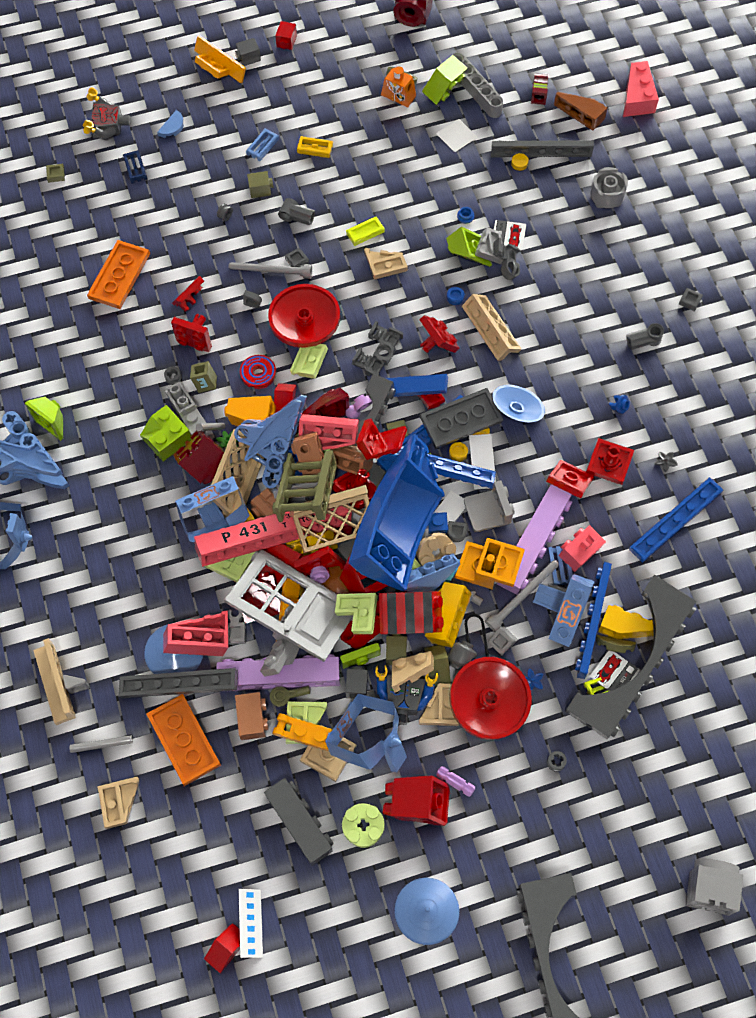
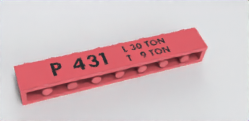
M339 506L335 514L345 518L349 510ZM352 511L350 512V514H349V516H348V518H347V520L350 521V522H351ZM285 512L283 522H279L276 514L194 537L195 549L202 567L299 539L293 517L290 516L289 512ZM326 513L325 520L320 521L326 524L330 517V514ZM305 516L298 518L300 525L308 529L312 520ZM332 517L329 526L339 528L342 521ZM314 522L310 531L315 534L323 531L324 526Z

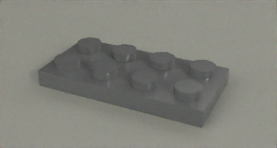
M488 388L420 414V419L435 449L503 422V418Z

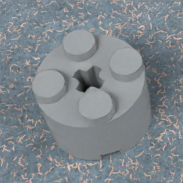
M612 167L599 170L593 178L590 192L597 208L621 206L628 186L627 176Z

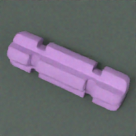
M441 766L436 774L439 779L446 780L447 784L459 791L462 790L469 797L473 794L475 790L474 785L469 782L467 784L466 780L453 772L449 773L448 769Z

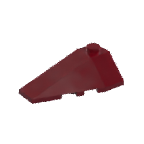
M341 388L331 389L304 410L302 415L346 416V410L350 407L349 395Z

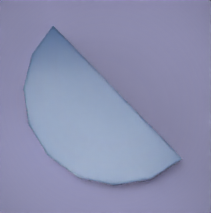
M175 110L158 130V136L166 138V136H176L184 127L181 113Z

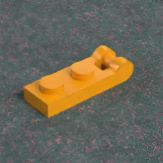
M278 714V723L273 729V735L328 751L325 741L327 735L333 729L292 718L285 714ZM286 724L291 725L290 732L284 730Z

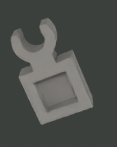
M228 610V618L231 623H228V645L246 644V624L241 622L243 620L242 612L239 611V615L233 617L232 611Z

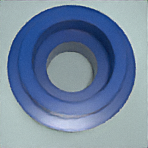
M462 207L457 213V218L461 223H470L474 220V212L470 207Z

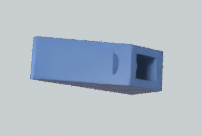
M450 554L436 561L425 563L414 570L412 569L407 590L404 592L435 591L461 565L454 554Z

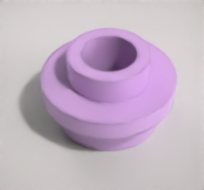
M323 566L314 567L310 574V578L319 584L324 583L330 576Z

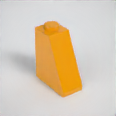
M271 396L228 398L224 413L230 423L238 427L247 419H266L275 413L276 406Z

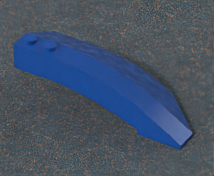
M416 434L409 438L377 487L361 521L348 562L360 574L402 592L407 590L414 558L425 529L440 500L445 496L443 489L437 484L436 479H438L435 466L429 462L427 456L430 453L429 449Z

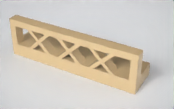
M472 294L462 305V308L498 361H502L510 352L519 353L521 347L486 295Z
M48 638L43 640V647L33 651L54 723L59 725L75 719L76 716L69 693L65 688L63 672L55 646Z

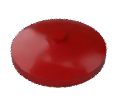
M313 284L294 285L281 291L271 302L268 311L269 325L273 334L283 343L293 347H313L327 341L336 332L340 323L339 304L333 294L323 287Z
M482 657L467 663L456 674L450 687L449 702L455 720L466 732L481 739L497 740L513 734L525 723L530 713L532 696L527 679L515 665L497 657Z

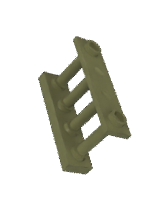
M333 450L325 451L324 458L321 461L295 463L292 453H288L287 459L283 463L284 471L277 498L272 506L273 513L276 514L279 522H283L285 512L308 510L315 512L317 520H325L337 467ZM321 469L318 475L294 476L296 470ZM318 482L315 488L291 490L292 484ZM315 496L311 502L287 504L289 498Z

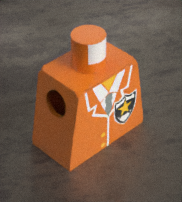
M400 66L392 68L384 79L381 96L408 108L416 97L413 77L404 73V69Z

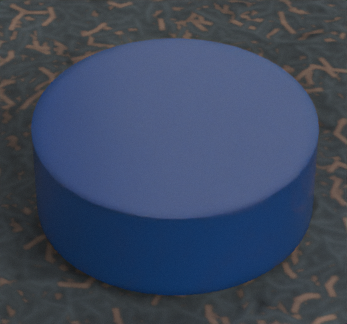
M459 287L450 288L447 291V301L451 305H460L464 301V291Z

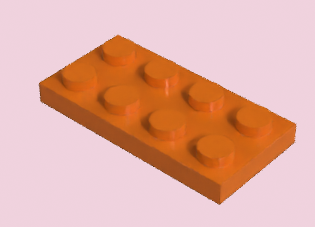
M117 240L87 294L88 299L121 309L145 265L150 251Z
M183 694L147 713L184 786L221 766Z

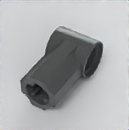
M286 198L278 212V216L287 222L295 220L310 225L314 220L315 210L300 206L295 200Z
M653 323L646 329L627 334L628 347L633 350L647 345H659L662 341L664 328L658 323Z

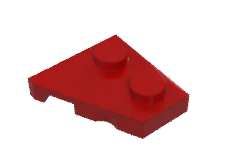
M329 546L320 548L318 551L294 561L295 569L306 576L310 575L311 570L317 566H323L329 572V567L340 566V570H342L346 564Z

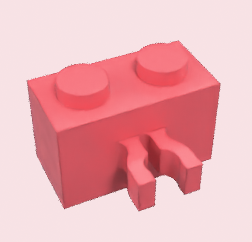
M590 525L585 530L580 528L573 535L575 537L573 541L568 539L561 546L562 551L558 556L574 572L606 543Z

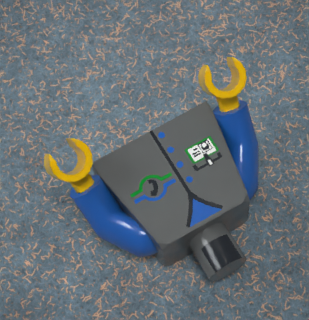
M376 666L375 673L379 677L377 678V694L380 699L394 703L399 716L398 725H407L408 715H417L418 711L423 710L432 699L435 688L434 683H436L439 675L436 673L433 680L429 678V673L426 674L425 679H418L413 683L408 680L399 686L400 691L394 693L392 675H387V667L385 666L384 673H379L378 666Z

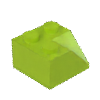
M452 55L436 68L422 92L436 105L440 101L444 102L450 95L448 93L449 90H452L457 85V82L461 83L466 75L464 73L467 67Z
M167 405L150 417L140 434V437L162 462L173 455L180 447H184L187 440L189 442L192 440L189 429Z

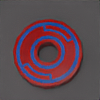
M265 355L250 356L243 361L240 367V376L243 383L255 389L268 387L273 383L276 375L274 362ZM257 369L263 371L260 375H255L253 372Z

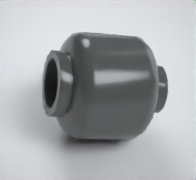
M464 640L462 643H454L448 654L449 665L460 671L467 663L475 660L477 653L473 650L474 645Z

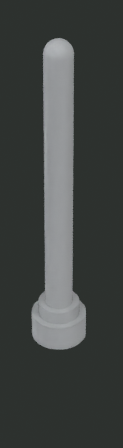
M229 263V268L233 270L300 274L305 279L312 278V265L304 264L301 267Z
M552 561L497 615H490L485 620L488 627L494 632L502 627V620L558 567V562Z

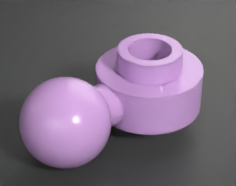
M363 394L354 400L355 403L346 410L347 418L357 419L360 416V411L372 404L369 395L364 396Z

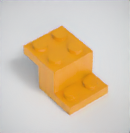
M490 538L486 539L484 546L467 541L460 560L461 565L458 567L455 578L492 590L495 582L514 587L525 549Z

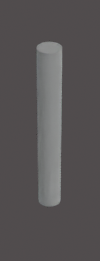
M199 423L196 425L197 431L225 429L224 423Z
M132 735L72 744L69 748L70 753L132 744L133 738Z

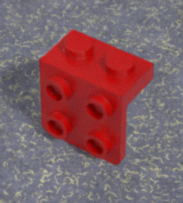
M371 418L364 421L356 441L357 448L363 453L366 460L378 459L390 453L395 454L402 447L407 428L406 426H401L380 433Z

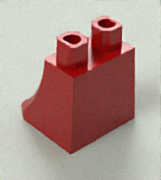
M431 775L394 778V782L385 784V794L392 796V803H385L383 805V814L403 821L439 826L447 824L450 788L447 783Z

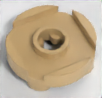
M433 533V536L425 537L420 541L416 554L422 566L425 563L441 559L445 555H455L456 546L447 535ZM439 548V554L437 556H434L432 552L437 551V549Z

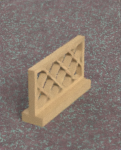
M233 429L211 485L223 480L224 471L226 479L232 477L231 468L233 467V477L246 505L261 463L252 458L248 461L244 460L250 446L239 442V447H237V439L234 436L235 429ZM238 430V435H239L241 438H246V437L240 432V430ZM239 450H240V460H238V454H237V451H239ZM232 454L233 463L230 464V455ZM238 490L212 500L222 510L225 518L242 505Z
M366 485L330 495L327 509L330 517L326 524L317 520L316 515L314 517L311 516V514H315L312 510L289 512L290 516L293 517L304 553L356 538V531L359 529V525L370 503ZM357 501H364L366 508L363 513L353 508ZM343 506L349 510L345 518L335 514L337 507ZM351 511L361 516L357 525L347 520ZM305 516L312 520L308 529L300 525L298 518ZM332 517L342 521L339 530L329 526ZM314 522L324 526L320 536L310 531ZM345 523L355 528L352 535L347 536L341 532ZM326 528L336 533L334 540L328 541L322 537ZM308 534L318 539L314 546L307 547L305 538Z

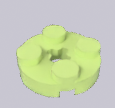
M361 803L354 805L346 811L342 821V829L346 839L353 845L360 848L373 846L384 832V818L377 807ZM361 820H365L366 823L370 824L366 827V831H362L360 827H357Z

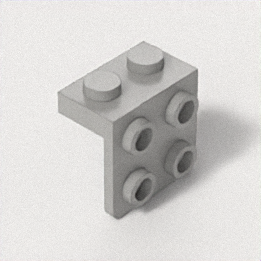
M502 481L494 482L491 491L464 498V505L474 532L511 524L515 511L513 504H509L508 490L506 486L503 487Z

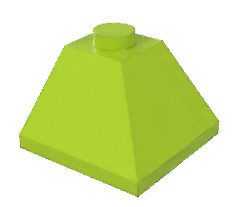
M461 226L446 238L448 249L452 254L489 267L492 266L491 261L475 256L481 235Z
M46 397L26 401L25 405L34 421L61 441L63 439L61 406L55 400L50 401Z

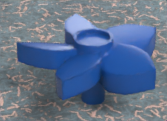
M529 668L528 677L525 678L528 681L530 690L532 691L534 687L543 689L540 682L543 673L535 675Z

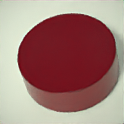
M343 526L341 532L347 536L352 535V526Z

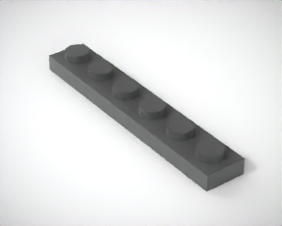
M594 140L492 141L491 157H513L518 153L525 154L527 157H592Z
M236 668L121 676L118 696L120 698L233 691L237 690L238 670Z

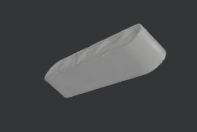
M453 53L452 55L467 67L464 73L466 76L460 84L490 117H500L503 109V98L462 53Z

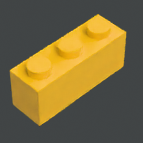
M444 582L439 590L443 598L441 609L444 625L442 632L425 633V637L432 644L452 648L472 593L464 585Z

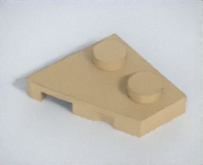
M370 248L364 249L374 280L408 271L403 253L385 250L373 252L370 251Z
M431 651L392 661V688L394 693L400 691L399 686L408 680L413 683L421 676L434 670V657Z
M438 684L432 699L419 720V725L459 726L452 714L449 702L451 684Z
M138 777L98 786L105 829L127 824L139 784Z

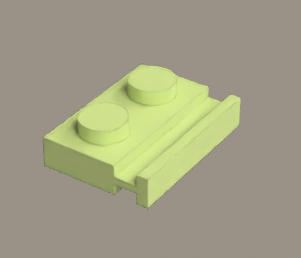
M319 344L313 347H300L290 369L291 374L316 379L328 351L327 346Z

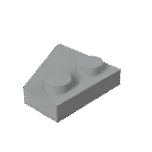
M487 227L482 232L475 256L502 264V261H504L502 257L493 255L494 241L498 238L502 239L501 232Z

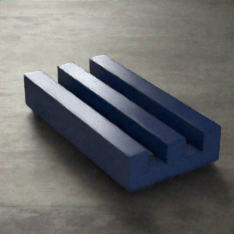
M139 150L123 154L131 184L135 180L140 182L143 178L148 180ZM135 155H137L142 174L138 172L134 159ZM127 157L131 158L135 176H132Z

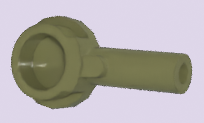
M309 686L289 691L284 687H276L270 693V701L274 706L283 707L288 701L290 702L291 698L310 694Z

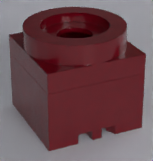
M395 0L393 9L395 19L403 25L410 27L419 26L420 24L426 25L432 8V0Z
M196 430L190 437L192 440L190 442L187 440L185 447H180L173 456L184 470L200 484L206 485L213 481L224 451L207 434Z

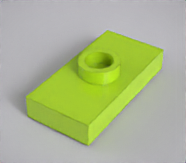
M378 643L355 650L340 657L343 669L356 664L358 666L364 665L369 662V659L380 656L381 650Z

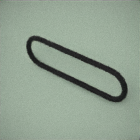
M471 614L466 617L464 623L467 642L470 643L467 622L469 618L477 617L482 625L486 657H489L483 618L478 614Z

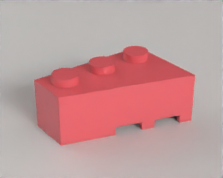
M648 61L631 63L623 117L655 113L659 98Z
M303 414L299 420V436L317 431L323 450L356 444L358 439V419Z
M228 610L212 616L206 615L195 620L189 619L168 624L163 634V653L224 656L228 649Z

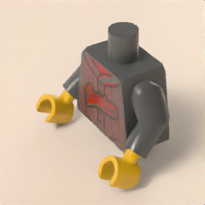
M89 88V93L86 97L89 101L95 100L96 102H93L91 121L85 120L83 123L84 133L90 134L92 132L94 139L102 138L104 140L120 135L121 126L131 125L130 115H122L118 105H114L103 97L97 96L98 92L95 88Z

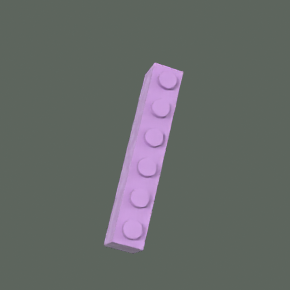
M552 484L550 485L517 544V547L523 548L525 551L514 587L498 582L497 585L516 595L528 585L530 581L527 579L529 574L533 575L538 567L536 563L538 558L542 559L546 553L547 548H545L547 542H552L556 534L553 532L555 527H560L564 520L562 516L564 511L568 512L573 503L570 501L572 494Z
M331 654L328 655L325 662L311 655L303 656V658L295 659L293 664L283 666L279 674L266 677L260 672L266 658L256 661L252 658H245L242 661L225 659L222 662H217V669L236 668L238 670L237 690L233 691L274 689L276 687L340 686L339 657Z

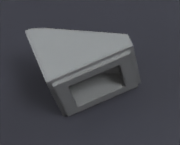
M503 626L487 642L502 656L518 639Z
M63 675L65 688L70 694L90 688L85 679Z

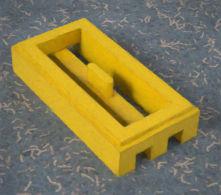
M300 136L297 153L330 158L333 141Z

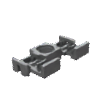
M375 321L368 333L369 339L379 340L378 343H380L373 357L371 355H364L360 347L352 359V364L364 369L367 376L373 375V373L380 376L379 373L383 366H388L395 354V346L399 339H403V332L392 327L389 328L388 332V329L379 326L378 322ZM382 350H386L389 352V355L383 357L379 353Z

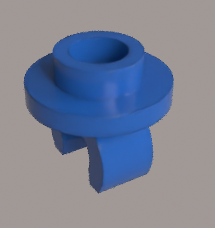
M614 395L616 403H609L612 410H617L621 414L625 413L630 406L629 398L626 395Z

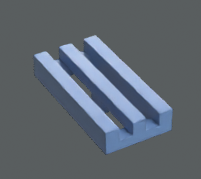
M265 128L246 150V155H252V158H257L258 161H261L279 140V135Z
M556 546V548L548 547L550 563L554 561L553 553H556L561 580L558 581L555 569L552 572L554 585L569 584L573 576L572 568L565 563L568 580L565 579L563 562L558 556L562 551L560 546Z

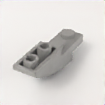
M181 382L164 389L177 415L189 429L191 435L196 431L197 424L206 423ZM203 431L211 439L215 438L212 431Z
M288 606L285 609V614L280 622L284 623L293 607ZM274 632L272 636L277 641L273 644V649L269 656L264 660L260 672L264 677L279 674L283 666L293 664L300 647Z

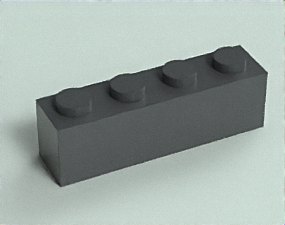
M286 778L266 790L264 794L311 866H313L333 852L331 845L334 843L327 833L323 835L319 828L322 825L317 817H311L307 810L310 807L305 799L302 798L300 800L296 795L298 789L292 781L288 783Z

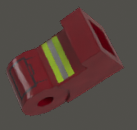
M535 73L531 104L546 105L548 74ZM535 95H542L543 98H542V99H536L534 96H535Z

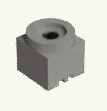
M706 858L695 859L694 869L689 874L686 906L696 909L704 907L705 911L715 910V913L727 916L740 911L743 874H739L740 868L725 861Z

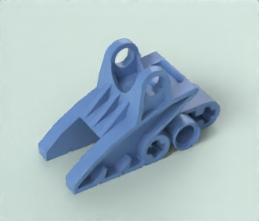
M298 396L280 411L264 420L247 419L234 431L237 441L250 446L244 460L248 461L252 458L266 466L262 482L267 488H275L281 482L284 471L283 463L287 459V450L296 436L295 434L299 426L298 422L302 416V409L304 408L307 396ZM240 429L241 433L247 438H241L238 435V430ZM257 453L266 458L267 460L265 461L264 459H262L260 456L257 455ZM272 473H275L274 481H272L270 477Z
M14 411L5 413L2 421L10 434L5 440H0V475L7 472L9 477L6 480H0V484L8 485L28 478L54 488L66 489L69 487L68 482L62 476L63 473L36 436L31 434L21 417Z

